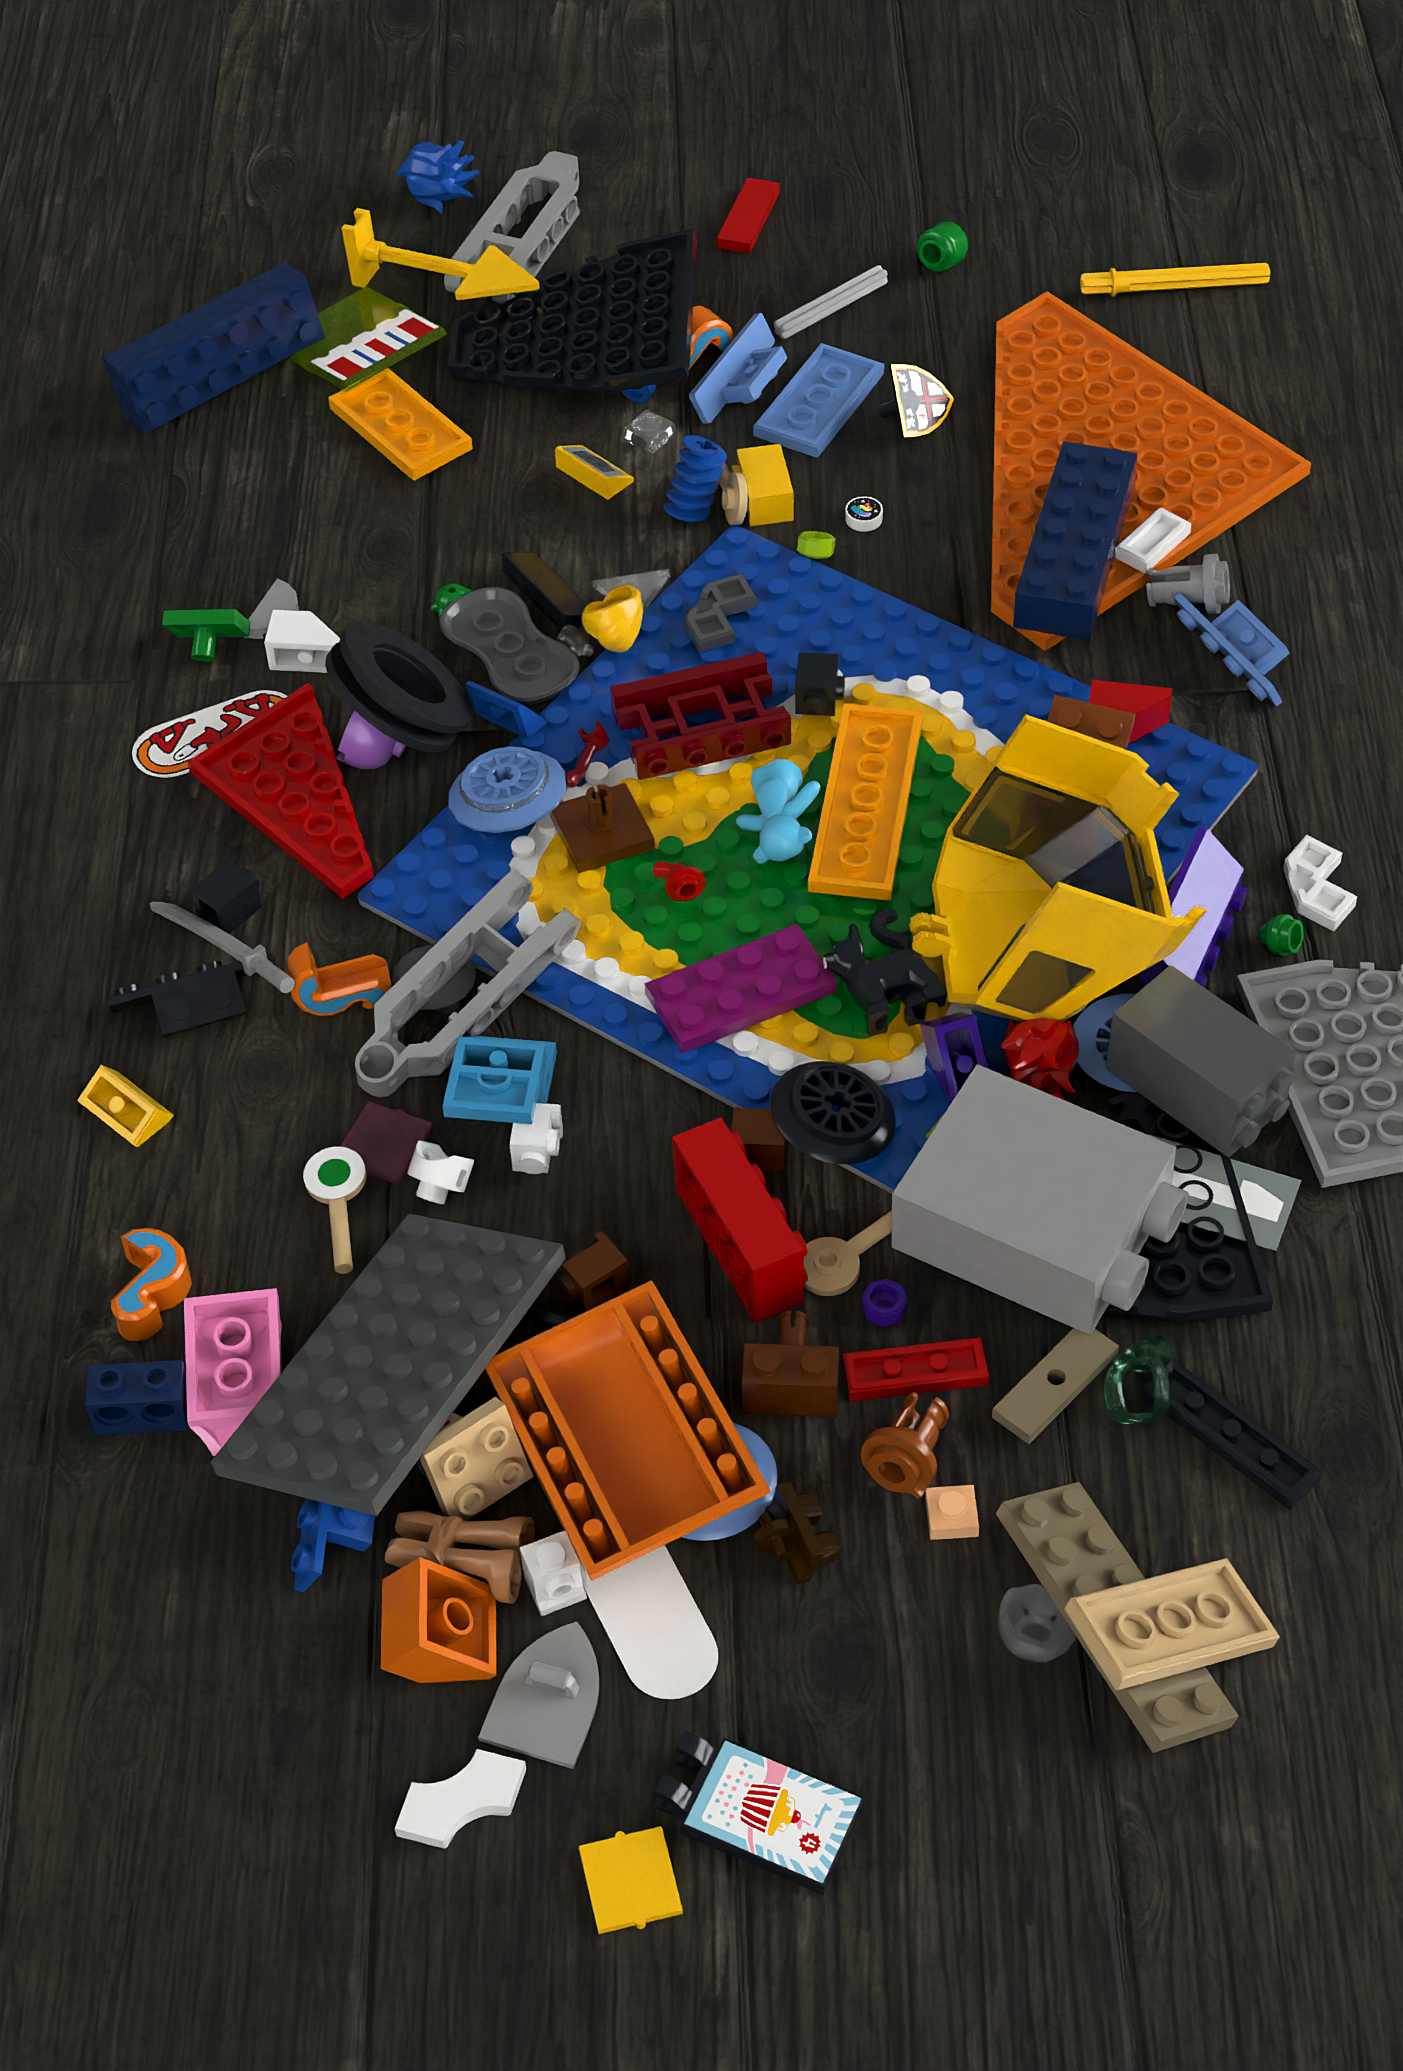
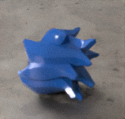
M459 140L453 147L450 143L444 147L431 142H421L409 151V156L401 165L396 176L399 178L406 176L408 188L418 202L427 207L435 208L442 214L443 202L460 198V196L473 197L462 186L477 176L479 171H462L463 167L474 159L473 154L458 157L464 144L463 141Z

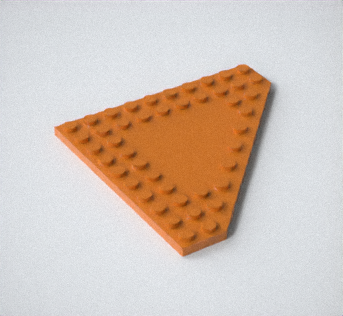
M1046 291L996 323L991 612L1013 627L1015 593L1063 441L1138 453L1134 490L1118 544L1160 507L1192 523L1190 534L1153 567L1155 571L1172 567L1310 474L1311 462ZM1114 557L1097 616L1150 582L1151 578L1148 572L1145 574ZM1014 628L1044 651H1047L1066 638V636Z

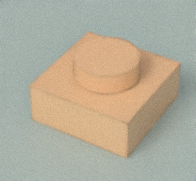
M974 1485L926 1489L925 1503L930 1540L978 1537L979 1522Z

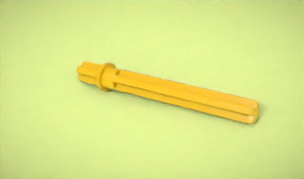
M1267 263L1116 271L1115 268H1110L1109 272L1082 274L1080 277V289L1084 295L1110 293L1111 297H1115L1117 293L1259 285L1269 282L1270 269Z

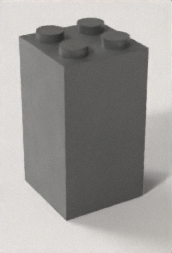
M1170 965L1113 1013L1106 1069L1229 1158L1241 1146L1249 1147L1257 1139L1261 1128L1270 1120L1273 1122L1278 1121L1287 1111L1290 1101L1287 1099L1289 1087L1295 1079L1293 1068L1297 1052L1173 965Z

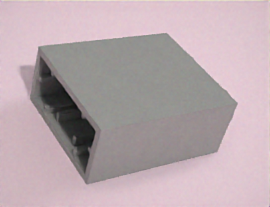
M977 1064L892 1193V1248L1091 1335L1109 1304L1125 1311L1132 1307L1141 1291L1149 1268V1259L1138 1254L1149 1236L1166 1243L1172 1238L1183 1217L1189 1193L1172 1185L1176 1154L1175 1146Z

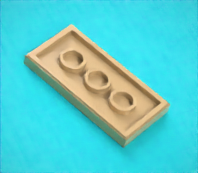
M1227 1558L1070 1598L1064 1608L1116 1691L1272 1648L1280 1638Z

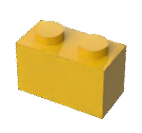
M781 444L737 449V465H731V472H741L745 477L747 485L746 513L749 525L758 526L794 521V492Z

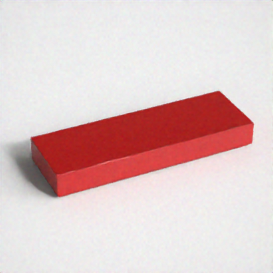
M747 178L717 237V248L748 254L751 252L780 194V183Z
M981 1337L842 1354L849 1402L909 1395L913 1392L919 1394L985 1386L989 1383V1374Z

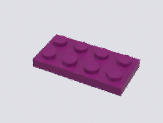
M798 924L644 983L645 995L681 1053L698 1048L836 992V980L830 971L824 968L823 961Z

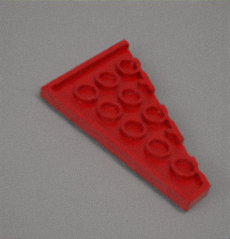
M309 683L188 761L189 771L194 777L340 898L344 899L374 878L372 864L365 849L364 840L355 818L350 797L345 788L343 776L338 767L313 686Z

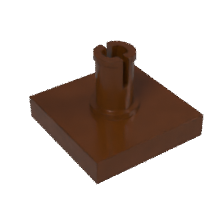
M626 783L613 787L597 785V792H595L594 787H591L587 790L586 795L561 802L550 812V818L578 873L655 849L654 836Z

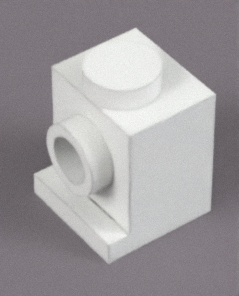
M537 1103L532 1124L513 1123L509 1144L513 1171H522L529 1174L548 1173L550 1157L558 1156L560 1138L563 1136L561 1105Z
M565 1530L520 1547L524 1578L541 1616L587 1599L582 1584L580 1561Z

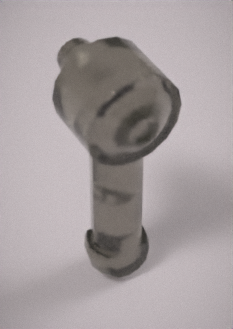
M572 624L565 626L556 640L573 650L577 658L582 655L590 657L595 650L589 643V638L592 635L587 633L583 624L578 628Z

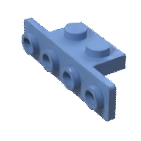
M762 313L752 316L690 392L689 398L703 424L711 423L726 403L742 402L747 404L758 399L763 388L778 374V369L786 361L787 356L782 346L772 347L775 339Z
M1179 592L1174 599L1181 609L1176 613L1181 622L1190 631L1196 627L1202 633L1199 638L1213 654L1220 651L1225 656L1223 659L1224 664L1237 678L1244 674L1250 680L1246 685L1260 701L1267 697L1276 707L1281 704L1282 700L1275 687L1264 675L1290 654L1287 647L1239 600L1210 623Z

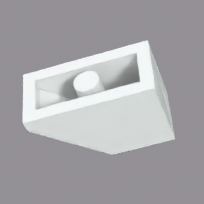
M273 610L264 641L269 669L327 673L325 666L326 656L332 647L340 642V638L311 611Z

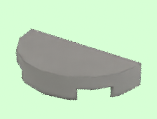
M278 578L248 619L250 621L249 637L244 638L264 639L263 634H267L273 610L299 611L296 591L289 583Z

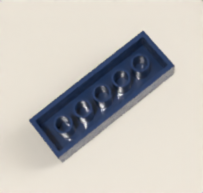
M283 262L103 357V361L124 418L142 433L146 434L321 340L325 336L306 276L286 262Z
M1063 441L1015 593L1013 628L1090 641L1114 559L1115 547L1118 545L1134 490L1138 453Z

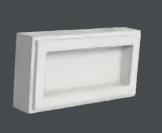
M1160 507L1115 547L1114 557L1146 574L1149 568H1153L1190 534L1192 523Z

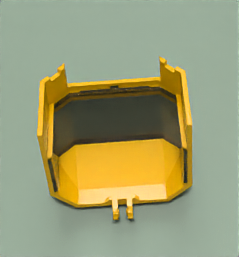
M1025 714L947 829L932 882L936 915H928V913L922 912L914 915L912 918L910 917V932L915 934L912 942L913 950L927 958L942 955L950 1003L988 1015L1021 1022L1039 1018L1063 1022L1084 1010L1092 1000L1174 953L1205 914L1207 909L1195 906L1187 915L1173 918L1153 830L1180 794L1168 782L1160 786L1146 773L1150 765L1137 753Z

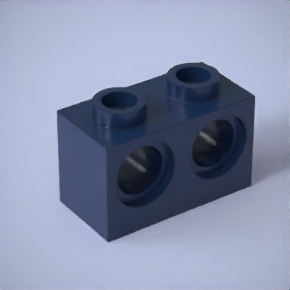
M183 1360L88 1365L85 1407L95 1435L189 1430L187 1422L186 1370Z

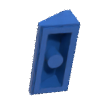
M472 681L466 683V689L475 715L527 739L546 725L547 722L544 718L524 705Z

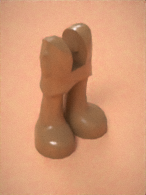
M415 1510L398 1513L395 1530L403 1538H395L389 1542L385 1553L386 1563L402 1568L418 1557H422L457 1572L485 1578L496 1600L510 1604L516 1602L522 1578L520 1547L534 1542L535 1526L532 1517L513 1516L501 1521H463L458 1516H440L428 1511ZM458 1543L493 1547L498 1550L460 1549L455 1547Z

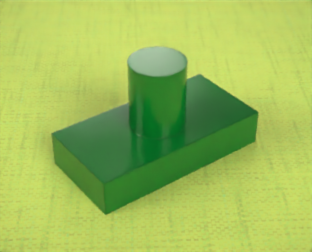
M236 609L164 610L162 625L176 637L193 638L191 658L196 661H214L217 637H249L250 621Z

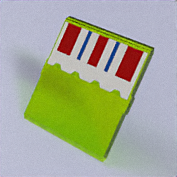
M365 287L319 312L318 317L325 337L287 358L298 363L310 373L317 374L347 392L443 338L447 333L443 327L413 312L409 307L396 303L371 288Z

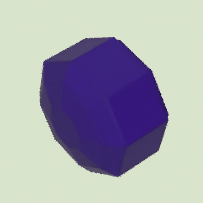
M889 1279L870 1282L862 1294V1308L866 1319L881 1327L900 1323L908 1309V1299L903 1285Z

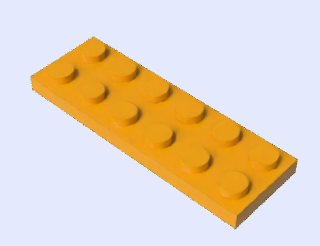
M843 703L808 878V892L891 901L922 728L923 711Z

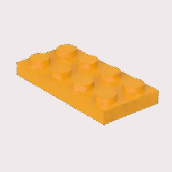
M388 367L328 397L330 409L413 481L473 449L472 438Z

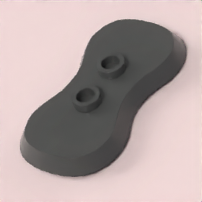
M498 587L475 590L454 600L441 612L439 622L444 635L460 648L480 657L486 665L494 688L503 696L522 705L544 702L563 692L578 675L580 666L574 651L565 644L540 632L533 624L523 599L510 590Z

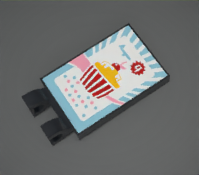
M685 1730L676 1747V1752L680 1753L677 1765L687 1770L698 1772L690 1790L675 1778L663 1774L654 1791L655 1796L658 1797L655 1809L683 1818L681 1834L824 1895L863 1810L865 1797L726 1738H723L717 1751L701 1737Z

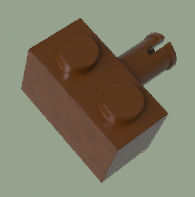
M792 1310L780 1314L779 1344L744 1343L742 1372L743 1413L837 1417L839 1347L807 1345V1329L809 1324L807 1314L796 1310L795 1327H792L791 1323Z

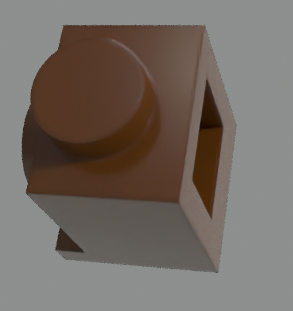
M602 1231L594 1235V1245L587 1249L576 1251L562 1264L563 1275L556 1279L557 1288L564 1299L569 1303L575 1301L583 1312L603 1304L630 1287L628 1260Z

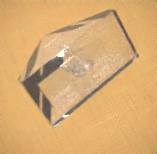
M669 569L594 580L590 583L591 589L603 598H605L609 591L618 586L629 584L638 588L641 593L644 612L666 583L670 574Z

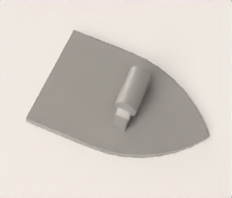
M577 1621L545 1634L528 1646L513 1661L498 1687L478 1736L479 1741L574 1769L593 1720L599 1696L597 1660L586 1633Z

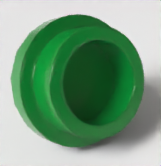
M1279 914L1263 924L1259 931H1257V934L1273 955L1287 956L1289 953H1297L1303 941V925L1300 920L1293 919L1290 914Z

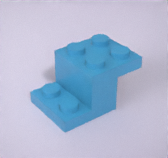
M474 1035L470 1037L458 1036L443 1101L444 1117L532 1124L536 1104H547L557 1055L556 1042Z

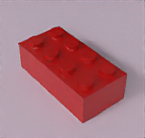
M720 1117L673 1136L675 1190L754 1323L804 1303V1283L808 1281L807 1272L804 1267V1257L808 1255L806 1243L798 1230L791 1231L786 1222V1213L779 1198L776 1196L771 1198L765 1189V1178L756 1163L751 1165L747 1160L745 1147L740 1135L736 1131L730 1132Z

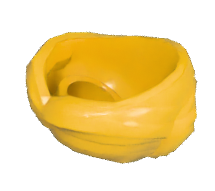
M627 584L609 591L603 601L590 602L582 612L583 627L605 649L618 653L627 651L633 645L642 624L643 603L641 593L638 588Z

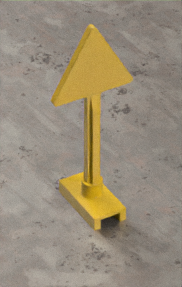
M360 208L354 211L356 224L354 226L344 224L341 228L352 286L365 288L380 268L379 263L386 261L464 277L465 279L455 291L456 300L534 291L540 288L539 281L494 245L488 246L476 264L390 247L385 242L374 239L370 211Z

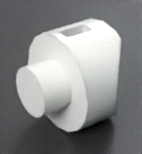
M419 1140L407 1174L420 1180L416 1192L418 1197L444 1204L449 1190L465 1191L474 1160L455 1155L448 1157L440 1145Z

